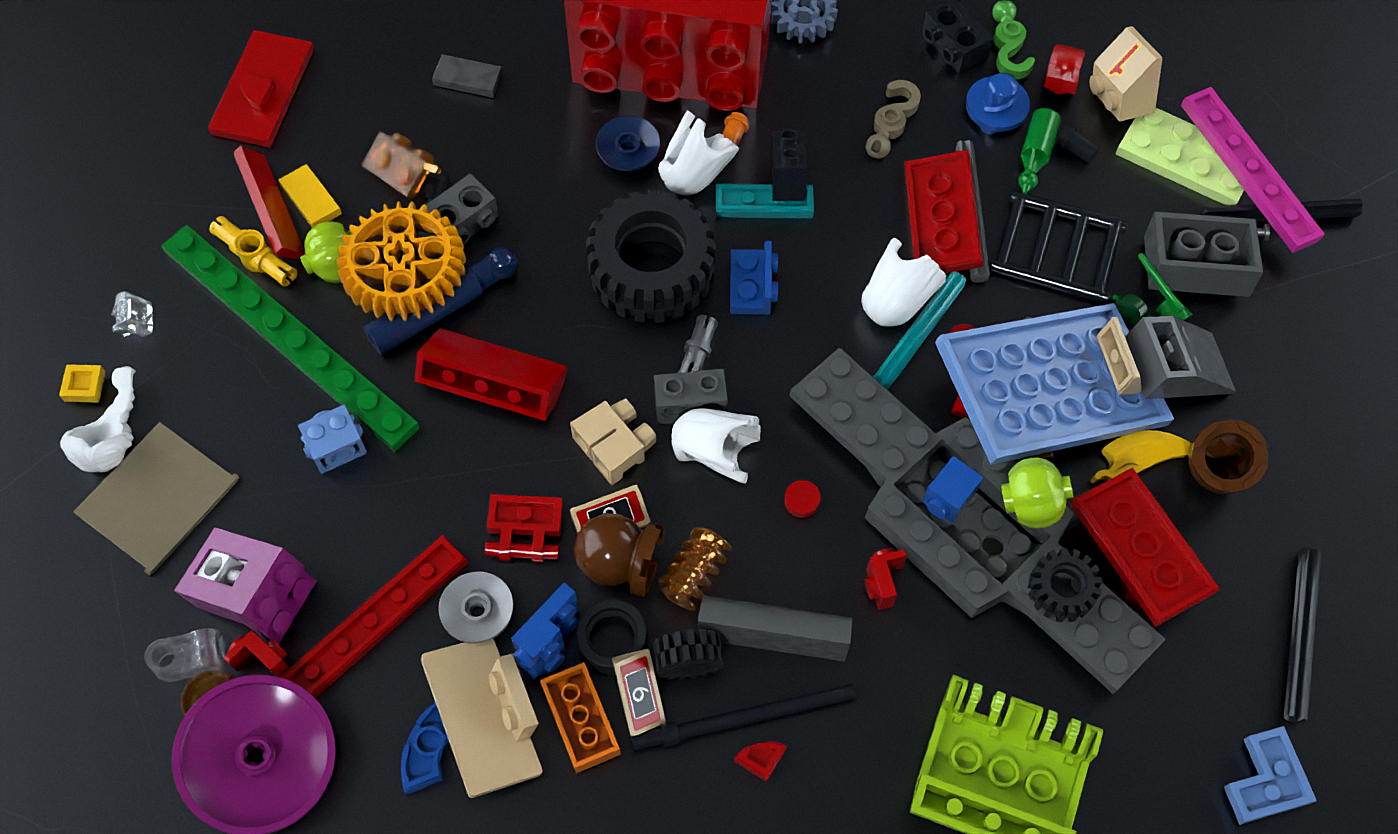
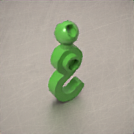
M1009 0L998 1L992 9V16L999 23L994 33V43L1000 49L996 59V67L1000 73L1010 74L1017 80L1022 79L1031 73L1035 59L1028 57L1023 63L1014 64L1009 61V58L1022 48L1026 38V29L1020 22L1013 20L1016 16V6Z

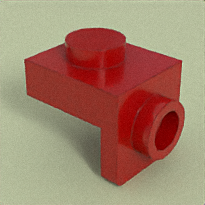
M1055 44L1046 71L1044 87L1057 94H1075L1085 51Z
M893 548L882 549L874 553L873 557L869 559L866 568L868 578H865V586L870 600H876L878 610L890 608L894 605L897 592L890 571L903 568L907 558L904 549L894 551Z
M252 630L234 640L228 649V653L224 656V659L237 672L255 656L276 677H280L290 668L283 661L288 654L273 639L266 644Z

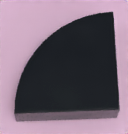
M417 171L416 181L422 198L427 203L449 188V176Z

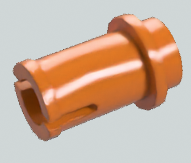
M732 112L724 120L726 126L722 134L724 138H729L738 146L743 133H746L749 129L748 118L742 113Z

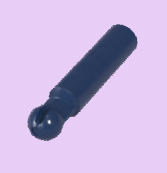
M507 247L493 248L485 258L470 267L464 266L465 275L460 276L461 286H453L454 297L443 296L445 306L436 302L432 305L433 314L427 309L421 310L420 319L414 313H409L406 322L403 321L401 314H396L391 322L387 314L384 313L379 319L376 318L363 326L366 336L375 350L382 356L481 296L483 290L501 279H508L514 275L518 268L516 254Z

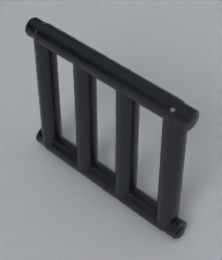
M1011 191L1010 202H1012V207L997 259H993L990 263L989 270L1107 304L1110 301V292L1107 291L1120 236L1121 233H1125L1127 230L1128 222L1034 195ZM1025 207L1044 212L1029 268L1009 263ZM1057 216L1076 221L1061 277L1042 272ZM1089 225L1108 230L1094 287L1074 281Z

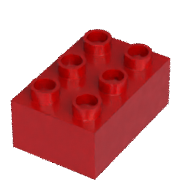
M564 0L572 82L581 83L587 89L598 93H608L616 88L643 92L651 99L661 102L685 98L706 101L712 107L723 111L736 110L740 106L757 109L768 51L772 0Z

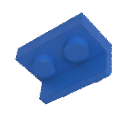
M765 241L764 250L731 249L730 314L770 315L771 302L778 301V282H772V273H777L778 253H772L771 241Z

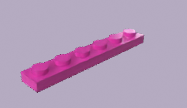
M1209 87L1185 97L1181 107L1290 251L1295 253L1319 242L1325 235L1213 88Z

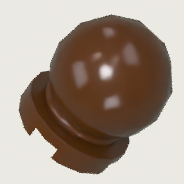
M1223 420L1214 422L1196 435L1189 447L1188 465L1191 475L1200 486L1213 493L1228 495L1249 489L1261 480L1268 468L1266 440L1255 427L1244 421Z
M603 513L587 520L577 533L573 550L577 565L586 578L599 585L617 586L628 581L631 594L645 597L646 592L650 590L658 566V562L652 560L656 544L663 545L665 526L649 522L644 530H640L633 520L621 514Z

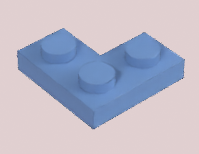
M1284 726L1250 735L1244 739L1258 775L1224 786L1240 825L1310 805L1317 801Z

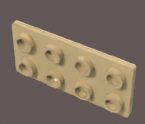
M494 639L482 643L463 642L422 654L421 663L468 796L474 798L539 777L543 770L530 738L539 723L513 654L500 657Z

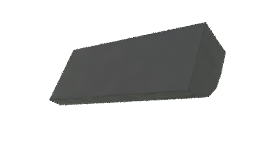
M703 595L698 617V630H714L715 633H720L721 643L845 662L851 643L852 618Z

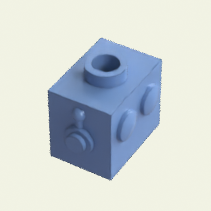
M345 405L333 410L321 411L312 419L298 425L302 433L301 440L305 443L303 450L307 458L310 457L314 460L321 474L367 454L360 438L364 432L360 424L354 422V416L348 413Z

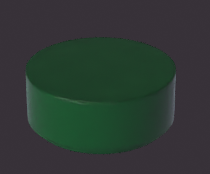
M1124 294L1115 302L1128 328L1133 329L1143 317L1149 316V311L1144 301L1133 294Z

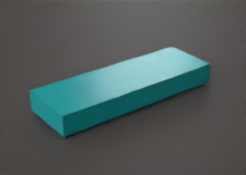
M716 184V217L813 218V185H806L805 201H772L771 184Z

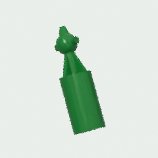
M1040 108L1033 112L1021 151V159L1025 171L1020 174L1018 183L1022 189V194H1027L1036 187L1038 183L1036 173L1044 165L1048 164L1061 122L1060 115L1054 110Z

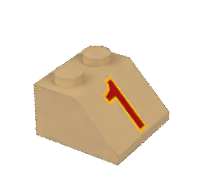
M1133 26L1126 27L1094 62L1093 76L1090 77L1089 81L1091 91L1098 96L1105 104L1106 109L1111 111L1119 122L1153 114L1156 109L1163 57Z

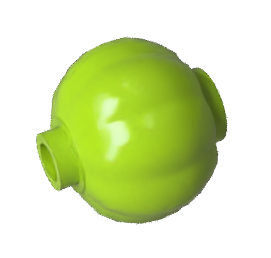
M332 221L322 222L314 226L307 233L304 244L305 254L300 256V259L308 274L315 273L324 281L330 283L341 282L336 260L340 257L338 247L344 245L342 235H352L350 230L347 231L343 224Z
M1038 457L1023 459L1015 464L1008 472L1009 483L1001 484L1007 514L1015 512L1019 523L1035 529L1046 528L1058 522L1064 514L1067 499L1074 498L1070 476L1062 477L1053 463Z

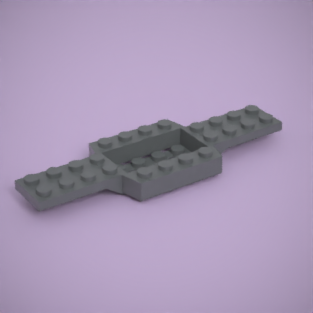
M840 347L790 390V397L863 463L880 486L878 493L868 507L865 519L898 550L904 549L907 558L971 618L1001 601L1028 615L1112 694L1166 640L1103 583L1099 587V589H1102V592L1095 605L1083 618L1079 616L1074 622H1069L1068 618H1065L1063 622H1056V616L1053 614L1049 619L1043 616L1046 612L1044 608H1041L1039 611L1036 610L1034 607L1036 599L1030 600L1028 595L1031 588H1028V581L1031 578L1030 575L1043 556L1046 557L1048 552L1055 550L1057 554L1063 548L1058 541L1074 514L1067 506L1058 522L1052 526L1040 529L1022 525L1018 522L1015 512L1008 513L1041 544H1033L1026 535L1022 534L1003 517L1000 511L993 508L978 493L973 496L953 523L946 518L936 517L928 510L927 505L922 501L927 488L946 465L945 462L941 461V453L948 461L953 456L983 476L984 478L979 488L1006 512L1001 484L1009 483L1008 472L1017 462L1011 460L990 465L975 429L967 417L937 433L933 432ZM987 538L999 540L1003 547L1002 553L995 556L987 554L982 546L983 541ZM1058 573L1052 576L1051 586L1058 595L1064 598H1071L1078 594V583L1072 576L1066 573Z

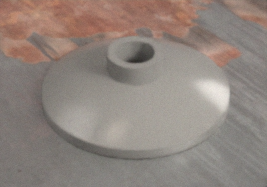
M470 572L457 577L445 588L439 601V617L443 627L451 636L467 643H482L498 636L508 626L514 610L513 597L506 583L499 577L487 572ZM481 607L484 609V613L481 616L475 617L471 615L475 608Z

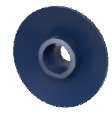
M621 116L608 121L601 127L596 137V149L601 160L608 166L621 171H634L646 167L657 157L660 150V137L656 128L647 120L636 116Z

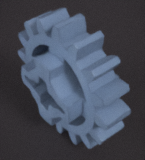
M774 0L771 3L772 25H777L778 33L786 31V39L788 40L793 36H797L799 43L803 42L804 37H808L811 42H815V35L818 34L820 37L825 38L826 31L833 30L838 9H836L837 1Z

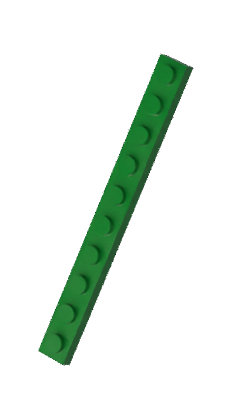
M187 224L161 245L167 255L341 406L345 405L350 414L394 452L420 429L417 421Z

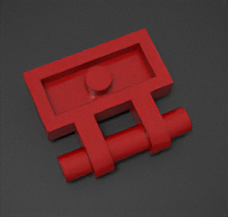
M490 494L487 531L488 533L500 534V542H486L485 556L499 557L500 561H511L512 557L532 558V562L542 563L544 559L558 560L559 545L545 544L546 536L560 537L563 498ZM513 534L533 535V543H513Z

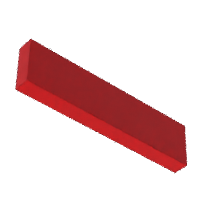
M243 146L238 147L233 152L274 254L299 262L301 260L300 256L305 254V250L265 155Z

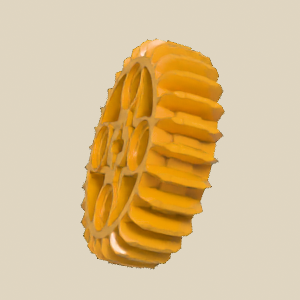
M399 201L394 209H389L384 203L382 212L376 213L371 208L372 217L366 219L359 216L361 225L359 227L355 225L349 226L352 235H342L344 245L338 247L340 257L336 259L341 283H343L346 294L351 296L356 306L361 305L365 313L373 310L378 319L384 312H386L391 322L396 314H401L405 322L409 313H414L418 319L421 317V310L427 309L433 314L432 305L437 302L445 306L443 296L454 297L453 286H461L460 276L465 275L464 263H466L462 239L458 234V230L455 226L451 225L447 216L441 218L437 209L429 213L426 204H423L419 210H416L415 204L412 201L408 208H402ZM422 231L432 236L419 238L418 232ZM383 236V241H376ZM441 256L438 259H432L433 257ZM420 280H431L420 287ZM384 284L385 291L381 292L369 286ZM404 288L407 289V290L404 291V292H401V293L398 292V291L401 290V289H404Z

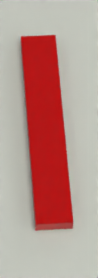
M441 535L279 678L299 685L316 699L468 564L467 559Z

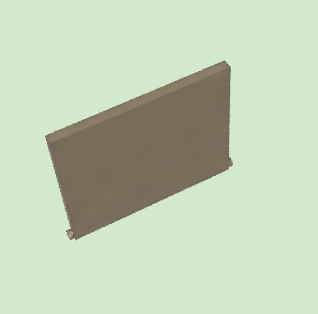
M159 422L73 513L145 567L144 572L150 576L229 492L240 477L236 473L233 475L228 473Z

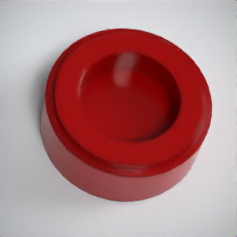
M799 480L793 482L785 492L784 504L787 511L798 518L812 516L819 508L820 491L809 481Z

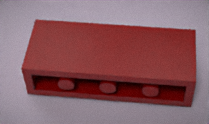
M439 328L417 352L414 382L545 421L560 396L568 366Z

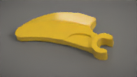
M1143 430L1118 437L1101 450L1109 462V469L1098 471L1091 478L1090 482L1094 484L1098 480L1108 481L1132 467L1138 474L1158 463L1187 457L1191 443L1171 433L1157 430Z

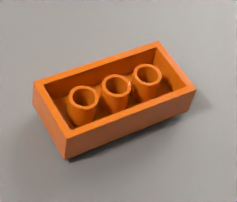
M584 662L540 680L576 773L621 755L620 748Z

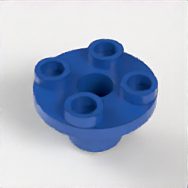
M998 73L980 79L971 86L966 98L968 115L987 134H995L996 132L1017 128L1026 120L1030 108L1027 92L1018 84L1013 76L1007 73Z

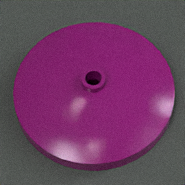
M250 675L234 678L205 693L183 718L176 733L172 750L174 781L187 807L194 815L211 827L229 834L274 833L304 817L324 794L330 782L335 764L336 748L334 733L330 720L320 703L299 685L289 680L269 675ZM254 750H261L263 752V760L258 764L249 761V756Z

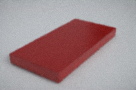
M253 30L208 126L210 135L271 148L314 52L313 43ZM243 73L273 80L275 88L263 111L252 107L245 98L240 84Z
M969 149L905 161L914 259L928 255L939 265V269L944 273L984 267Z
M1133 467L1072 499L1071 507L1155 627L1209 598L1220 590L1217 583Z

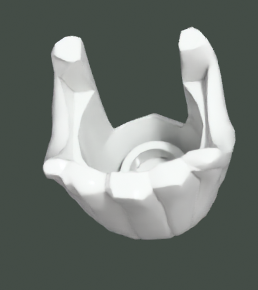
M688 110L669 143L664 160L660 162L658 167L661 179L666 187L676 194L686 196L696 194L708 186L739 150V147L729 138H724L723 134L718 133L710 138H705L704 129L706 123L699 118L694 123L692 129H690L695 115Z
M893 238L888 244L877 264L869 285L866 286L862 293L861 300L866 314L875 323L886 327L898 326L911 319L930 297L942 287L947 277L939 269V265L928 255L912 260H902L899 258L897 251L902 244L896 238Z
M706 408L693 409L683 414L675 422L671 434L672 446L675 456L679 461L695 460L724 476L745 484L748 479V473L739 469L737 462L738 453L750 443L760 441L761 426L757 416Z

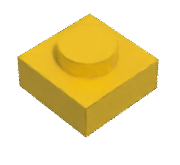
M66 365L59 396L64 402L99 403L106 371L101 365Z

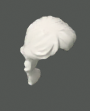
M129 366L114 370L112 384L118 389L119 394L115 398L114 403L105 411L104 415L93 423L67 431L60 441L61 448L68 460L83 471L107 472L121 463L126 450L132 445L134 437L132 429L127 424V420L129 418V411L133 408L132 402L135 399L132 387L135 370Z

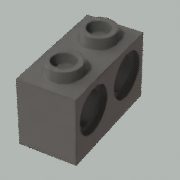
M471 173L427 204L429 213L437 209L441 218L444 216L448 217L451 225L455 226L458 230L463 245L480 229L489 227L499 216L495 197Z
M724 369L654 375V395L658 425L675 423L686 412L698 408L727 412L728 398Z

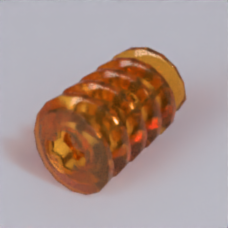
M703 527L692 529L690 532L691 539L683 542L682 548L684 551L680 550L675 554V562L667 566L668 574H664L659 578V585L663 594L673 603L691 612L695 611L696 606L691 602L690 598L694 597L701 600L704 595L698 589V586L710 588L712 585L711 581L705 576L706 573L714 576L719 574V569L713 564L714 561L726 564L727 558L721 551L733 550L725 539L710 529Z

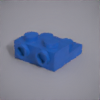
M563 583L511 638L515 649L513 655L519 661L517 666L531 680H534L536 677L541 679L547 672L552 674L561 666L566 652L562 635L567 637L578 625L580 612L576 592L566 583Z

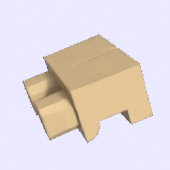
M623 399L612 406L604 401L570 422L572 438L590 460L593 459L594 465L612 486L622 479L623 473L635 463L640 464L644 462V452L656 442V434L648 424L643 423L632 432L626 426L637 418L634 407L627 399Z

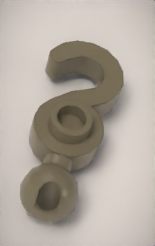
M895 80L887 85V97L902 95L907 97L909 101L890 104L876 112L873 127L877 134L871 135L865 145L869 156L878 159L884 158L891 148L889 139L901 136L904 132L906 117L913 115L918 110L921 98L920 90L910 81Z

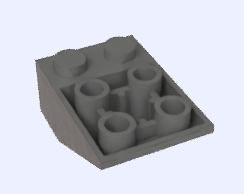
M1174 316L1143 317L1125 336L1141 377V389L1145 399L1223 395L1236 392L1211 332Z

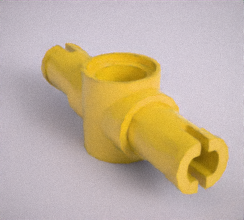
M224 216L216 218L222 224L221 226L215 221L211 223L210 233L229 245V250L240 258L243 266L248 271L265 272L283 287L290 285V281L286 277L292 281L297 277V270L274 254L272 248L267 245L259 231L251 229L241 230Z

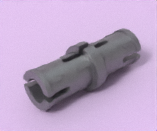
M699 315L697 317L692 337L686 341L684 346L686 354L678 373L702 370L704 360L710 356V343L718 326L717 320L710 316L706 328L704 327L707 315Z

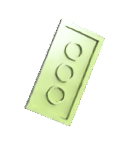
M1158 108L1155 109L1153 114L1134 118L1116 151V155L1226 206H1236L1244 191L1243 187L1196 125Z

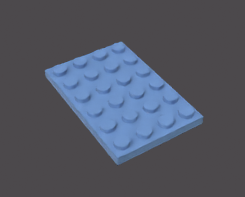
M1115 303L942 334L937 338L935 344L990 465L1124 436L1138 431L1168 426L1174 420L1164 398L1145 399L1142 389L1138 394L1119 395L1097 339V334L1112 317H1118L1124 336L1129 333Z

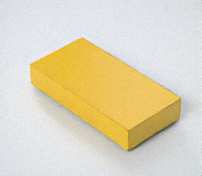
M307 164L278 180L283 190L312 228L322 222H329L342 214L340 207Z

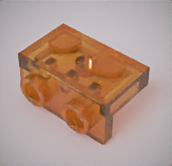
M380 131L361 165L406 197L414 199L429 171L439 174L442 168L433 163L435 157L421 148H417L416 151L411 148L412 141L403 135L395 132L393 136H390Z

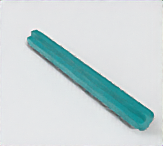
M957 271L949 274L946 282L937 290L873 376L885 389L888 390L961 292L966 282L964 275Z

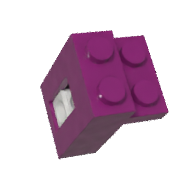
M214 527L174 591L195 607L245 624L268 642L273 639L279 645L317 580L303 570L305 566L284 548Z

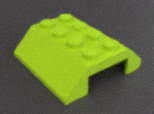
M952 675L916 781L909 813L965 834H1076L1077 831L1072 830L1089 763L1097 756L1103 729L1086 723L1076 745L1075 742L1080 731L1081 721L1072 718L1066 727L1062 742H1056L1051 740L1050 736L1057 724V712L1048 710L1038 731L1037 728L1042 718L1043 707L1011 696L1003 716L1000 717L1006 694L997 691L992 698L987 716L977 713L975 708L977 703L980 702L983 685L974 682L965 704L962 701L969 680Z

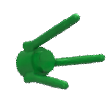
M1140 253L1138 255L1139 260L1161 289L1159 291L1166 299L1155 311L1159 316H1174L1184 321L1189 320L1193 314L1176 298L1146 256ZM1113 294L1111 297L1115 302L1121 298L1116 294Z

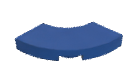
M435 702L417 719L406 745L404 744L401 758V778L406 795L444 780L442 762L450 742Z

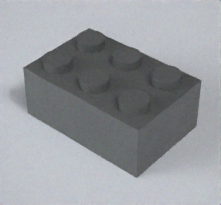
M1154 212L1144 235L1145 254L1171 291L1251 296L1263 274L1256 219ZM1147 271L1149 289L1161 290Z

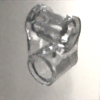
M205 628L188 634L153 641L145 651V663L160 680L165 682L219 673L225 669L224 661L219 656L218 647L221 632L218 629ZM169 654H174V659L169 665L159 667L162 658Z

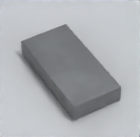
M442 54L432 80L434 86L494 98L503 73L501 66Z

